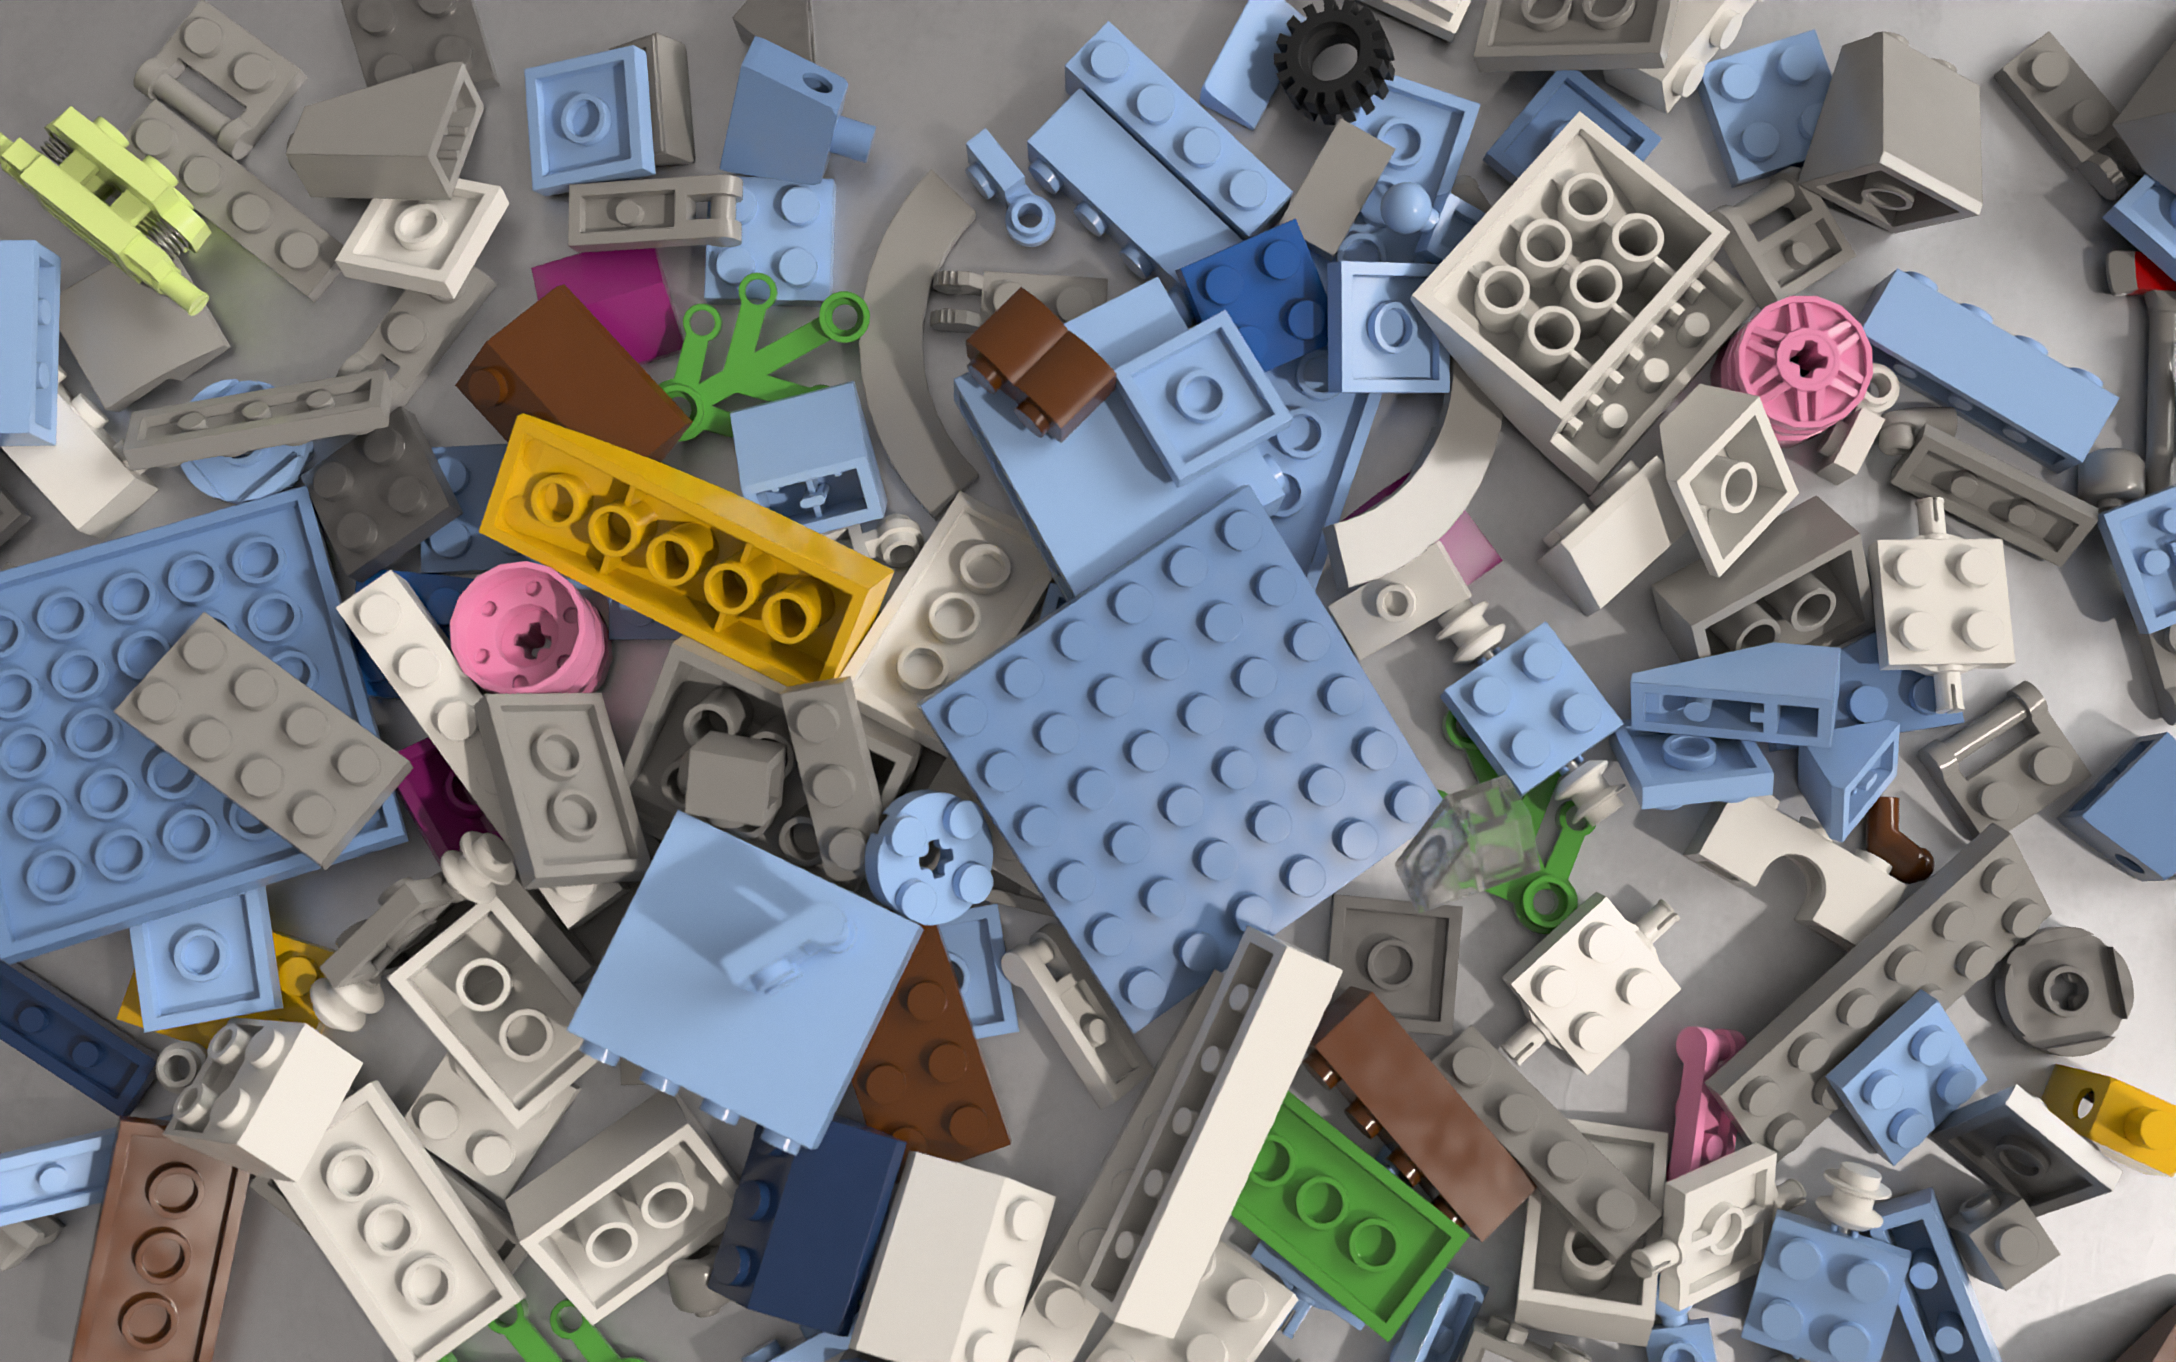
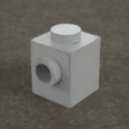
M710 731L690 750L685 751L680 763L678 784L680 789L686 790L684 813L706 817L708 824L720 828H738L745 824L763 827L779 810L782 804L787 744Z
M1993 1189L1976 1194L1960 1206L1959 1213L1946 1221L1958 1251L1976 1278L2005 1291H2008L2061 1255L2025 1200Z

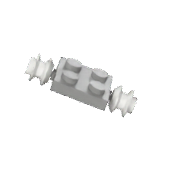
M466 832L460 839L462 852L450 850L441 857V872L430 878L417 881L407 877L387 888L378 898V903L381 907L369 919L361 920L346 929L335 941L338 949L319 967L326 978L316 980L310 988L313 1010L318 1019L333 1029H341L348 1032L361 1029L366 1022V1013H376L384 1005V993L379 984L381 976L394 973L476 904L490 903L496 896L494 883L507 885L514 880L513 854L507 844L499 837L490 833Z

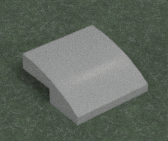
M166 243L174 251L173 247ZM160 245V247H161L167 254H169L170 256H172L169 251H167L165 248H163V247ZM176 256V260H172L173 263L181 270V275L194 284L179 257ZM113 263L90 274L60 293L59 330L103 407L108 411L121 412L168 378L183 381L230 348L228 341L207 305L198 314L190 316L186 310L168 296L159 294L143 281L138 284Z

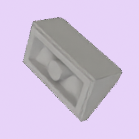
M656 32L609 48V50L635 45L647 54L655 167L677 166L694 162L695 148L685 45L682 42Z

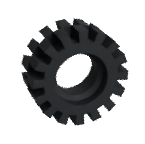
M1323 0L1324 11L1317 13L1312 3L1303 8L1307 16L1304 22L1301 23L1293 15L1286 23L1292 34L1291 37L1279 34L1276 44L1281 53H1274V65L1278 70L1276 75L1291 103L1297 111L1301 109L1309 120L1315 122L1318 115H1320L1324 125H1335L1336 114H1341L1343 119L1349 123L1357 121L1354 109L1361 106L1365 114L1368 115L1376 109L1371 97L1376 95L1384 100L1388 94L1389 89L1384 80H1394L1395 69L1391 62L1395 61L1393 50L1379 19L1376 21L1373 12L1366 6H1363L1359 11L1355 1L1344 0L1342 9H1339L1335 0ZM1337 44H1349L1357 50V61L1353 68L1345 75L1329 81H1322L1313 75V62L1325 49Z

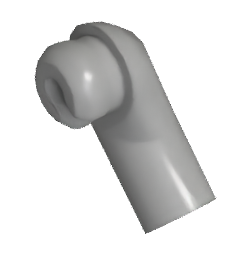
M1911 407L1887 412L1881 416L1885 421L1877 434L1879 438L1878 447L1884 454L1889 456L1908 453L1915 443L1914 438L1925 423L1955 437L1958 423L1956 410L1954 407Z

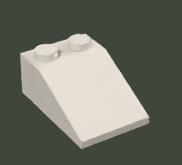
M497 895L488 904H476L387 977L388 981L516 1130L599 1061L579 1050L584 1040L583 1038L567 1031L583 999V995L568 980Z
M1568 1119L1663 1213L1669 1133ZM1536 1189L1527 1200L1514 1322L1529 1329L1647 1347L1655 1320L1658 1273L1647 1279L1641 1278L1632 1267L1631 1260H1635V1258L1631 1257L1635 1250L1643 1249L1658 1242V1239L1661 1237L1662 1218L1613 1265Z

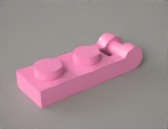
M1690 1026L1684 1028L1677 1037L1676 1051L1684 1065L1680 1094L1675 1106L1676 1123L1671 1159L1666 1171L1667 1182L1727 1156L1735 1150L1737 1130L1704 1082L1747 1044L1745 1037L1739 1031L1733 1029H1715L1713 1031L1707 1027Z

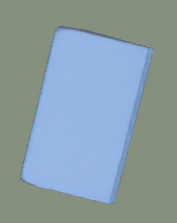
M1248 0L1202 86L1199 103L1254 131L1280 83L1276 75L1278 70L1274 65V53H1281L1276 44L1278 36L1281 33L1291 37L1292 34L1286 23L1293 15L1301 23L1307 18L1285 0Z

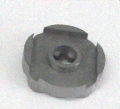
M2046 927L2038 929L2032 935L2024 938L1998 962L1999 971L1995 983L1998 1009L2005 1024L2011 1030L2013 1037L2025 1046L2033 1047L2046 1054L2065 1057L2085 1056L2105 1048L2115 1038L2111 1035L2119 1028L2121 1020L2128 1019L2133 1007V981L2123 957L2113 947L2106 946L2099 938L2092 936L2093 933L2077 927ZM2061 973L2065 982L2076 983L2078 987V994L2068 998L2069 1008L2064 1010L2061 1009L2058 1000H2052L2050 995V987L2055 985V977Z

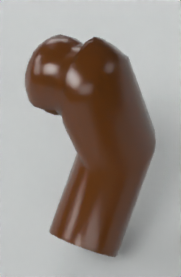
M1879 797L1866 813V851L1889 863L1892 866L1889 875L1898 881L1906 884L1925 881L1931 876L1935 867L1931 852L1926 848L1919 847L1899 831L1900 798Z

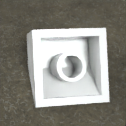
M1699 384L1659 426L1668 484L1709 575L1720 578L1799 492L1760 397Z

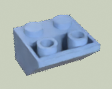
M854 381L735 410L730 413L740 487L744 498L818 533L884 517L888 500Z

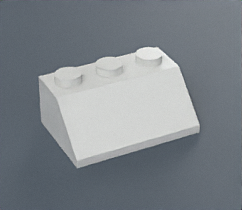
M658 1091L508 1197L505 1202L521 1246L593 1326L667 1273L673 1262L688 1258L724 1232L733 1205L734 1195L740 1182L704 1127L678 1094L672 1096Z
M909 1151L848 1348L891 1362H1008L1056 1196L1004 1176L923 1153Z

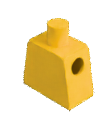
M2055 1064L2041 1097V1100L2046 1104L2051 1113L2077 1134L2093 1141L2107 1158L2146 1175L2171 1178L2176 1173V1105L2116 1078ZM2088 1093L2091 1103L2094 1104L2089 1113L2079 1119L2078 1108L2080 1102Z

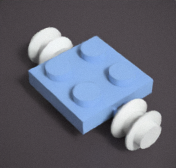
M1468 598L1451 608L1438 619L1443 630L1439 632L1435 639L1437 642L1452 639L1458 647V651L1452 660L1454 664H1473L1478 661L1479 667L1446 688L1440 695V698L1516 800L1559 771L1562 776L1567 773L1569 775L1559 782L1554 798L1556 801L1571 798L1577 806L1578 810L1572 820L1573 824L1585 817L1593 827L1624 804L1617 794L1626 787V784L1612 786L1608 784L1602 776L1609 764L1607 760H1589L1580 767L1578 765L1584 761L1581 756L1582 754L1617 731L1624 723L1549 624L1545 621L1504 650H1501L1497 646L1502 641L1506 626L1504 623L1488 625L1482 617L1489 604L1487 601L1474 606Z
M1842 1162L1840 1169L1829 1168L1824 1171V1178L1835 1186L1834 1191L1830 1196H1819L1815 1203L1827 1219L1831 1221V1225L1777 1208L1741 1334V1338L1786 1353L1771 1357L1769 1362L1881 1361L1911 1261V1251L1858 1234L1859 1231L1877 1228L1883 1224V1218L1872 1208L1875 1200L1889 1199L1892 1192L1886 1185L1880 1182L1882 1175L1878 1171L1855 1162Z

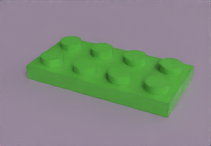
M1287 1091L1275 1121L1267 1134L1247 1182L1231 1213L1234 1218L1387 1342L1391 1340L1470 1236V1234L1290 1091Z

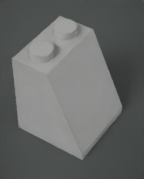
M1876 32L1872 36L1842 45L1797 184L1893 234L1979 216L1983 205L1980 85L1958 74L1957 68L1950 62L1929 58L1911 48L1909 41L1896 33Z

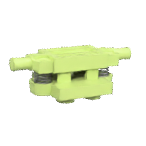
M72 106L44 127L50 136L48 139L52 144L44 142L47 148L40 146L43 152L35 150L20 137L15 142H12L0 132V164L2 170L29 191L44 210L138 284L143 281L159 294L168 296L186 310L190 316H194L203 310L209 296L182 276L181 270L175 266L172 260H176V256L180 255V251L186 253L190 250L197 253L211 234V231L207 224L193 211V205L174 188L179 182L164 165L150 155H147L142 161L125 149L129 145L128 140L111 123L100 116L91 122ZM110 195L116 199L111 206L105 202ZM166 243L172 246L176 250V252L173 251ZM160 245H161L163 248H165L167 251H169L172 256H170L169 254H167V253L160 247Z

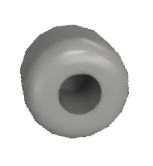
M2121 448L2096 450L2087 454L2083 463L2078 465V499L2097 507L2098 514L2145 496V463L2138 454L2130 450Z
M702 1247L688 1258L675 1261L670 1265L667 1276L673 1304L680 1311L695 1313L696 1317L705 1318L719 1313L721 1307L731 1301L707 1288L719 1247Z

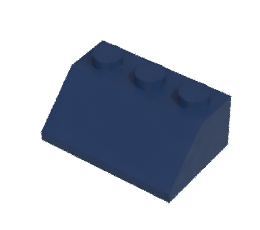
M835 1112L819 1147L809 1149L801 1145L797 1155H793L762 1140L760 1136L765 1127L757 1123L740 1183L734 1195L733 1205L722 1241L714 1259L713 1270L707 1288L746 1309L832 1335L848 1337L907 1142Z

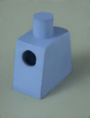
M755 36L740 68L719 169L744 175L816 185L821 183L832 153L866 163L873 143L876 126L841 116L849 83L843 77L766 39Z
M2169 732L2139 737L2056 818L2076 836L2132 877L2142 882L2165 881L2176 873V740Z

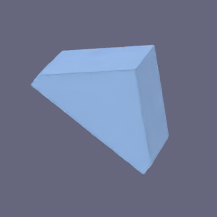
M1882 720L1834 729L1831 748L1799 745L1798 788L1830 839L1843 843L1897 776L1900 723Z

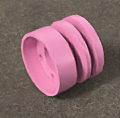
M1789 296L1764 307L1720 349L1710 373L1711 386L1759 396L1780 448H1792L1813 439L1828 427L1845 418L1864 399L1873 376L1872 347L1862 325L1843 306L1819 296ZM1793 356L1799 357V365L1790 362V359ZM1800 368L1807 370L1809 374L1805 377L1799 376Z
M529 561L500 564L477 576L459 596L450 620L451 650L462 672L490 694L596 693L604 684L613 659L609 629L600 611L553 568ZM546 638L552 642L550 649L543 648ZM533 648H543L539 649L537 659L531 655Z

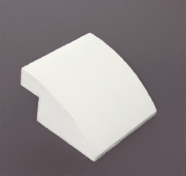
M1580 111L1411 296V301L1469 378L1537 449L1590 496L1758 306L1748 288L1713 260L1730 231Z

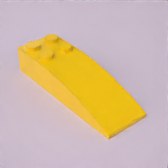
M524 413L516 418L479 529V533L547 567H551L555 571L787 687L839 678L873 626L895 571L777 512L719 486L597 438Z

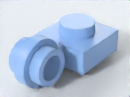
M986 128L966 143L968 163L970 164L965 169L968 178L985 199L988 200L995 195L1007 209L1005 215L1006 230L1013 241L1025 247H1035L1045 243L1052 236L1055 229V213L1052 206L1044 198L1033 194L1025 184L1024 174ZM1027 214L1037 215L1041 219V222L1033 228L1024 227L1019 221Z

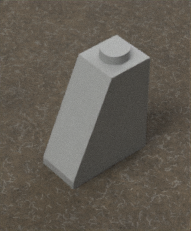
M449 62L305 106L294 133L288 139L285 154L291 168L296 171L310 197L451 200L484 105L464 63Z

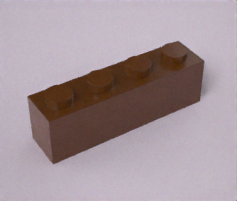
M1350 986L1324 1011L1306 1050L1308 1056L1302 1061L1304 1067L1326 1090L1330 1091L1335 1086L1350 1103L1344 1109L1348 1119L1367 1138L1373 1139L1377 1135L1391 1151L1385 1158L1387 1164L1403 1182L1411 1188L1419 1184L1433 1200L1431 1204L1470 1234V1237L1483 1242L1538 1187L1372 991Z

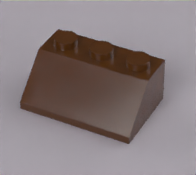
M565 284L556 286L487 340L455 384L461 393L507 442H509L517 416L524 413L597 438L661 463L693 423Z

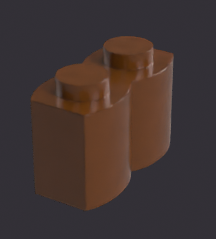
M1022 287L966 340L967 357L971 361L967 365V369L972 377L991 394H995L1000 389L1010 398L1014 399L1018 404L1014 409L1016 416L1028 430L1040 438L1048 433L1058 442L1062 443L1116 389L1117 374L1109 364L1086 342L1069 331L1058 317L1040 300Z

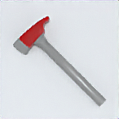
M2114 250L2106 255V276L2110 293L2114 297L2123 295L2144 296L2148 308V316L2150 317L2145 471L2146 496L2172 486L2176 282L2142 252Z

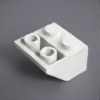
M1657 456L1640 469L1632 460L1629 461L1588 497L1596 506L1595 509L1591 511L1583 503L1542 539L1550 549L1536 562L1587 617L1605 606L1689 529L1666 479L1665 464Z
M230 1018L227 1025L221 1028L212 1038L208 1046V1057L193 1083L185 1088L177 1098L173 1107V1117L163 1135L172 1141L255 1176L298 1183L363 1063L306 1023Z

